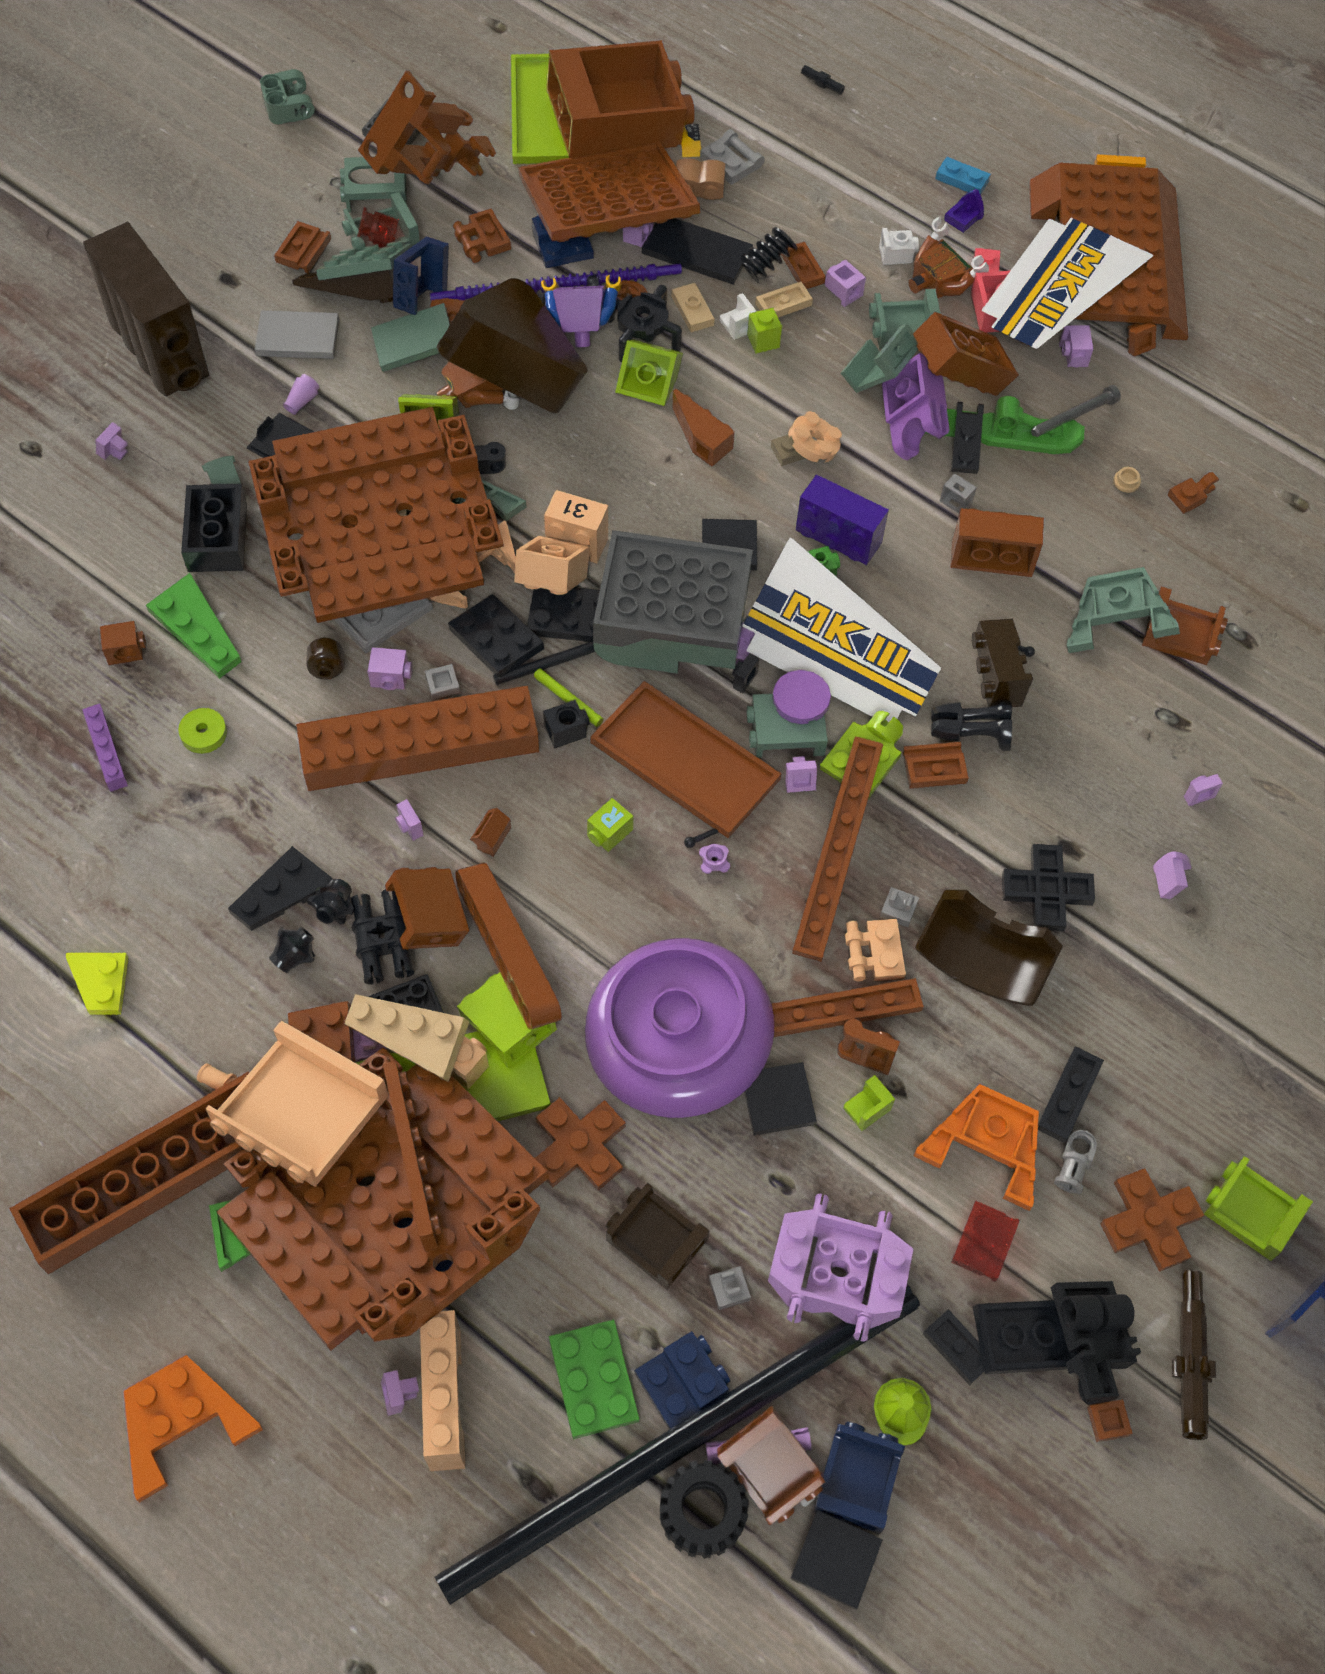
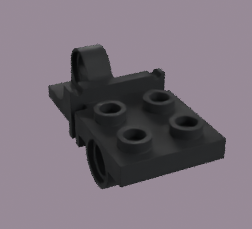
M1113 1281L1057 1282L1050 1287L1068 1351L1077 1352L1076 1356L1066 1362L1068 1373H1076L1079 1376V1393L1086 1404H1099L1114 1400L1119 1397V1393L1111 1369H1127L1137 1362L1136 1356L1141 1353L1140 1348H1132V1345L1138 1342L1136 1336L1130 1337L1128 1328L1134 1321L1133 1303L1127 1295L1116 1293Z

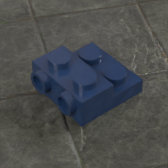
M539 215L532 218V233L545 269L594 259V251L588 237H573L564 242L552 241Z
M692 1331L665 1347L661 1354L634 1370V1374L668 1429H671L729 1391L726 1384L731 1381L727 1372L721 1364L713 1365L708 1357L712 1350L706 1339L702 1335L696 1338Z

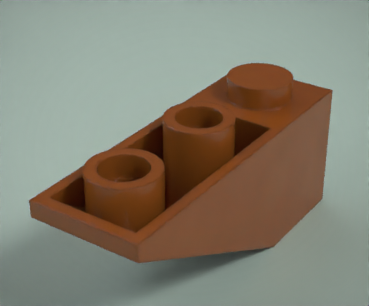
M675 388L673 390L672 408L688 444L695 455L713 467L733 449L735 431L728 424L722 423L715 418L709 410L703 409L696 404L690 396L684 395Z

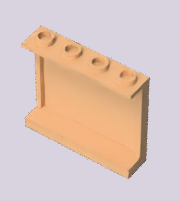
M281 1021L273 1030L277 1038L276 1043L218 1110L208 1105L206 1111L211 1119L210 1126L222 1136H226L228 1133L235 1138V1141L243 1149L249 1152L254 1149L271 1166L277 1167L280 1165L287 1169V1173L297 1182L303 1183L306 1181L316 1187L387 1099L389 1094L384 1079Z

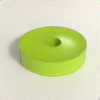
M198 708L188 712L181 719L178 733L183 745L188 750L204 754L218 749L224 743L227 737V727L223 717L217 711L210 708ZM201 729H207L203 733L199 732Z

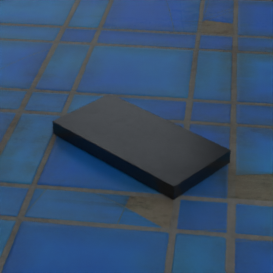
M673 218L668 219L664 223H656L642 246L641 254L671 264H681V267L734 285L744 267L741 255L746 254L750 256L748 250L753 247V244Z

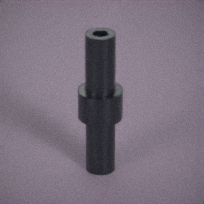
M807 65L803 66L801 74L814 80L815 84L823 89L827 87L840 95L844 92L845 86L831 79V75L824 71L818 72Z

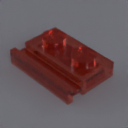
M364 207L357 237L361 238L362 234L367 236L368 241H371L374 245H378L380 248L387 247L388 243L395 242L399 219L374 211V214L369 213L367 208Z
M975 1201L951 1263L980 1276L989 1277L991 1281L996 1282L1020 1220L1010 1218L999 1210Z

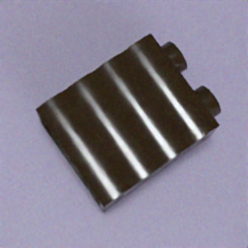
M127 221L83 241L108 321L114 331L122 336L127 349L137 357L140 367L151 376L157 390L167 397L177 391L191 390L202 379L210 376L190 302L131 224Z

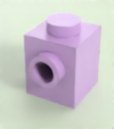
M372 647L368 666L370 686L385 690H405L406 679H411L412 662H408L406 650Z

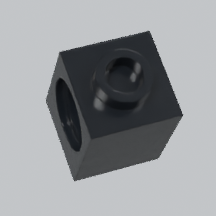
M576 700L543 711L544 727L554 749L587 738L586 726L590 725L589 718L585 709L580 710ZM564 722H571L572 724H570V725H565V724H563V723H564Z

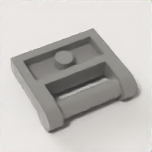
M732 129L727 130L723 137L700 150V158L703 161L718 160L726 163L725 180L731 185L759 169L765 161V158L759 152L755 153L738 138V134ZM733 146L749 161H743L728 147Z

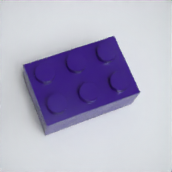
M816 474L800 496L796 531L805 537L812 538L828 546L829 549H834L847 555L854 561L868 565L882 544L889 509Z

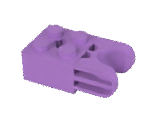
M921 353L910 359L896 378L882 383L886 422L890 424L893 450L898 456L907 461L919 453L920 441L925 432L938 439L949 433L943 376H936L928 368L929 362Z

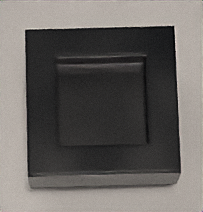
M749 653L743 662L739 661L732 672V676H734L733 689L742 694L758 674V657Z

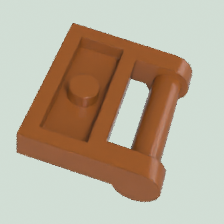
M857 1019L847 1020L843 1027L844 1039L838 1046V1055L844 1060L889 1075L900 1041L895 1040L888 1033L881 1031L873 1032L863 1028L862 1023ZM856 1042L864 1045L863 1050L857 1048Z

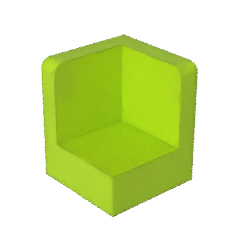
M874 1075L865 1082L863 1090L847 1101L843 1108L860 1130L863 1131L892 1110L895 1098L877 1076Z

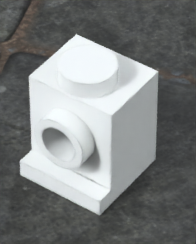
M882 228L879 248L883 265L913 263L914 253L918 252L919 248L918 237H913L911 230L888 231L887 228Z

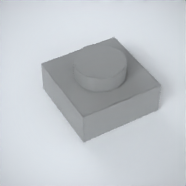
M452 664L425 670V677L432 700L460 693Z

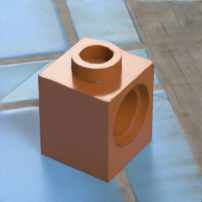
M135 621L100 626L102 651L108 665L143 660L142 648H146L145 635L143 631H138Z

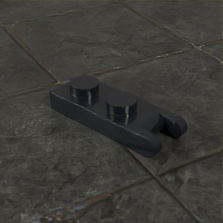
M957 401L951 472L977 474L980 462L984 404L978 403L977 413L962 412L963 402Z

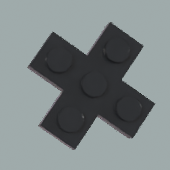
M1032 844L1031 870H1003V901L1032 902L1034 926L1048 928L1050 931H1065L1067 926L1065 904L1093 906L1095 902L1094 874L1064 872L1063 845Z

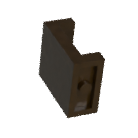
M647 1183L642 1189L637 1187L630 1194L626 1201L629 1205L621 1214L616 1212L609 1219L605 1226L608 1229L606 1231V1241L668 1290L708 1241L710 1230L700 1222L695 1226L653 1192V1186Z

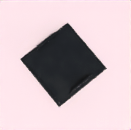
M279 412L273 419L268 416L257 428L255 439L246 448L262 458L276 455L272 441L314 431Z

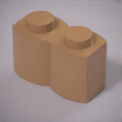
M695 159L677 160L676 167L695 197L708 200L723 198L726 163L718 160L702 162Z

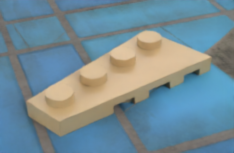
M355 994L344 1024L449 1082L469 1021L464 1017Z

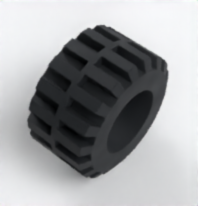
M696 1460L689 1462V1466L685 1468L682 1465L673 1476L669 1477L660 1499L661 1527L665 1530L667 1539L671 1540L675 1544V1548L680 1552L684 1550L688 1552V1556L694 1558L696 1555L703 1556V1558H711V1555L717 1554L719 1556L725 1553L726 1549L732 1548L737 1542L747 1522L749 1501L745 1495L746 1489L743 1483L740 1484L738 1482V1476L734 1471L728 1472L721 1463H719V1466L713 1465L712 1460H704V1463L699 1464ZM705 1489L714 1492L720 1497L724 1504L725 1512L719 1525L711 1529H699L692 1526L686 1520L683 1514V1503L691 1492Z

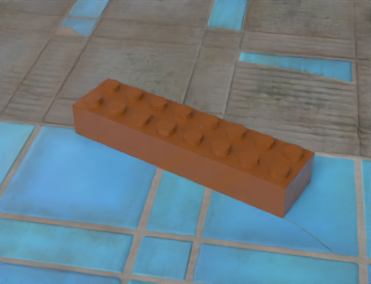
M528 685L296 724L303 775L308 791L539 752L538 731Z
M249 1071L9 1208L38 1265L49 1275L226 1171L227 1169L223 1163L239 1153L243 1148L235 1141L233 1136L228 1133L226 1136H222L210 1126L211 1119L206 1111V1107L210 1105L218 1110L246 1078Z

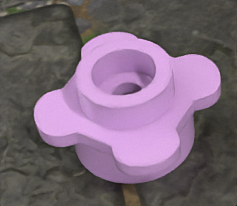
M719 844L702 847L699 851L703 861L701 864L702 872L706 874L712 871L727 872L730 869V863L727 861L728 848Z

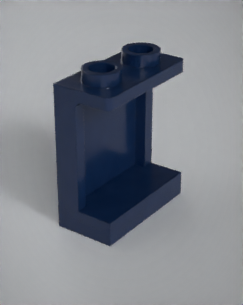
M845 1422V1425L838 1424L823 1473L825 1483L821 1485L823 1490L817 1495L813 1512L816 1513L817 1510H820L850 1525L881 1534L886 1525L888 1517L886 1514L905 1446L899 1444V1439L892 1435L879 1433L878 1436L866 1433L865 1428L856 1423Z

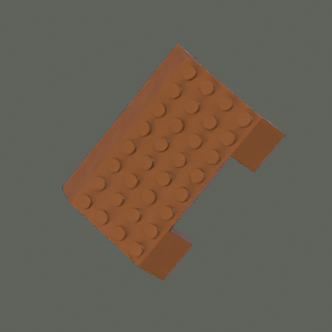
M1059 162L1032 178L1029 183L1031 219L1055 220L1059 208L1060 224L1066 225L1070 218H1074L1153 255L1152 258L1075 319L1147 323L1151 321L1154 324H1161L1162 339L1188 340L1176 188L1160 170L1148 167Z

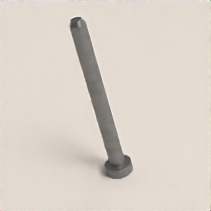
M1110 385L1103 390V394L1033 427L1031 434L1035 437L1041 436L1106 403L1113 405L1121 399L1120 390L1116 386Z

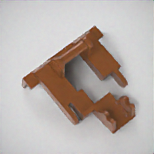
M405 71L358 149L377 174H388L389 171L414 174L425 184H430L433 177L439 175L440 169L449 172L455 162L463 166L471 175L476 176L478 174L482 176L483 170L479 164L480 159L478 156L482 153L485 157L489 155L494 157L496 151L487 136H471L469 140H464L457 132V129L460 125L470 126L473 122L472 116L467 111L459 109L455 104L433 102L436 95L433 92L425 91L410 71ZM408 82L412 84L414 89L411 98H408L405 94V86ZM415 128L429 141L426 142L425 146L405 145ZM441 133H446V136L443 138ZM371 142H374L377 146L375 157H372L369 153Z

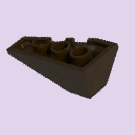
M394 268L318 280L317 272L302 274L293 279L292 282L294 286L370 301L380 299V303H388L393 301Z

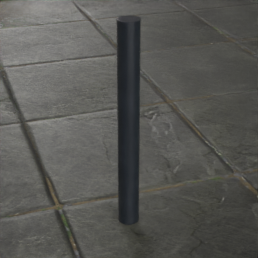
M593 641L518 666L500 679L494 674V682L497 686L535 673L540 668L544 670L594 653Z

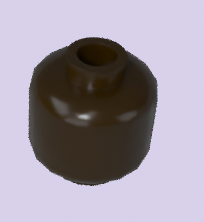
M327 637L312 641L307 647L306 653L308 672L313 677L323 680L339 676L344 667V651L341 644Z

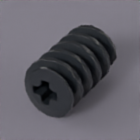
M774 227L772 235H764L765 243L758 241L756 243L757 249L751 247L748 250L750 256L746 254L741 255L744 268L757 283H759L758 274L765 278L767 277L766 267L772 271L775 270L773 261L779 264L783 263L780 257L781 254L788 258L790 257L789 247L795 251L798 250L794 241L784 230Z

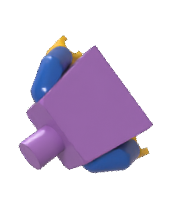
M610 275L606 276V290L605 285L559 287L555 278H553V285L547 287L545 280L541 281L542 288L545 291L546 308L563 332H574L575 347L591 346L590 331H599L601 326L608 323L616 307L618 291L621 289L620 277H618L616 284H610Z

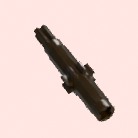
M1191 1269L1185 1270V1273H1183L1180 1356L1177 1355L1176 1360L1172 1361V1377L1180 1378L1182 1436L1189 1440H1205L1208 1438V1382L1212 1383V1378H1216V1361H1208L1207 1316L1205 1303H1203V1274L1201 1271H1192Z

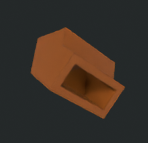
M498 808L488 810L470 840L477 845V850L494 857L511 829V819Z

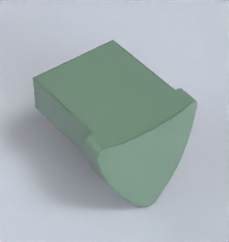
M234 456L220 457L202 466L203 471L207 472L211 484H241L233 464L235 462Z

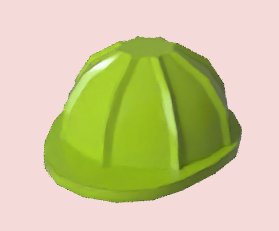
M897 1378L883 1384L875 1395L873 1407L882 1433L898 1438V1443L904 1446L912 1445L920 1440L927 1428L931 1414L930 1399L924 1388L913 1380Z

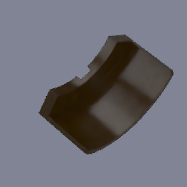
M944 890L916 943V951L949 977L980 993L1010 1003L1033 1006L1047 981L1063 945L1048 928L1031 926L1014 920L1007 924L995 918L997 912L980 902L968 890Z

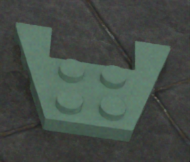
M1141 567L1087 578L1079 603L1080 610L1072 625L1071 638H1068L1067 649L1069 653L1094 649L1092 626L1151 616L1154 638L1180 634L1178 622L1176 619L1174 620L1170 609L1163 602L1145 568Z

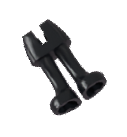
M1001 701L998 705L981 708H962L960 702L933 707L931 709V720L933 722L931 725V736L959 741L960 737L991 736L997 739L1001 750L1010 751L1012 742V702ZM971 720H994L991 722H965Z

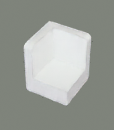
M742 293L737 295V308L720 315V322L735 340L747 335L749 313L757 311Z

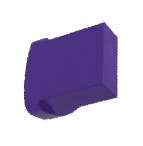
M974 189L967 192L957 204L945 213L944 221L964 233L977 220H981L984 217V205L979 190Z

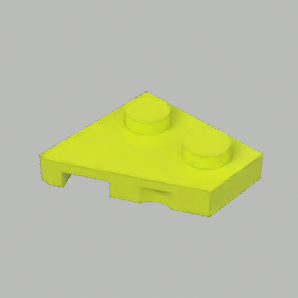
M66 953L67 962L89 1014L121 1015L129 959L127 954Z

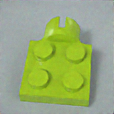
M882 710L877 711L865 725H859L853 721L820 764V770L842 783L855 736L883 743L882 753L869 795L870 798L901 757V751L896 749L894 745L903 734V725L896 717H893L888 722L886 718L890 713Z

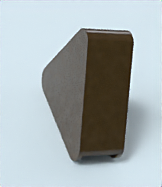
M510 278L464 301L437 344V350L447 361L551 413L560 412L588 371L587 366L535 290L517 278Z

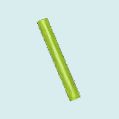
M540 668L534 673L536 680L565 703L576 700L580 710L585 709L590 723L596 727L602 724L603 717Z

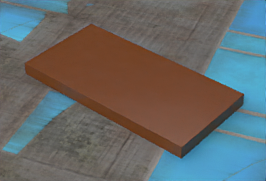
M645 681L590 737L591 744L706 824L717 829L719 833L727 838L736 831L781 780L782 774Z

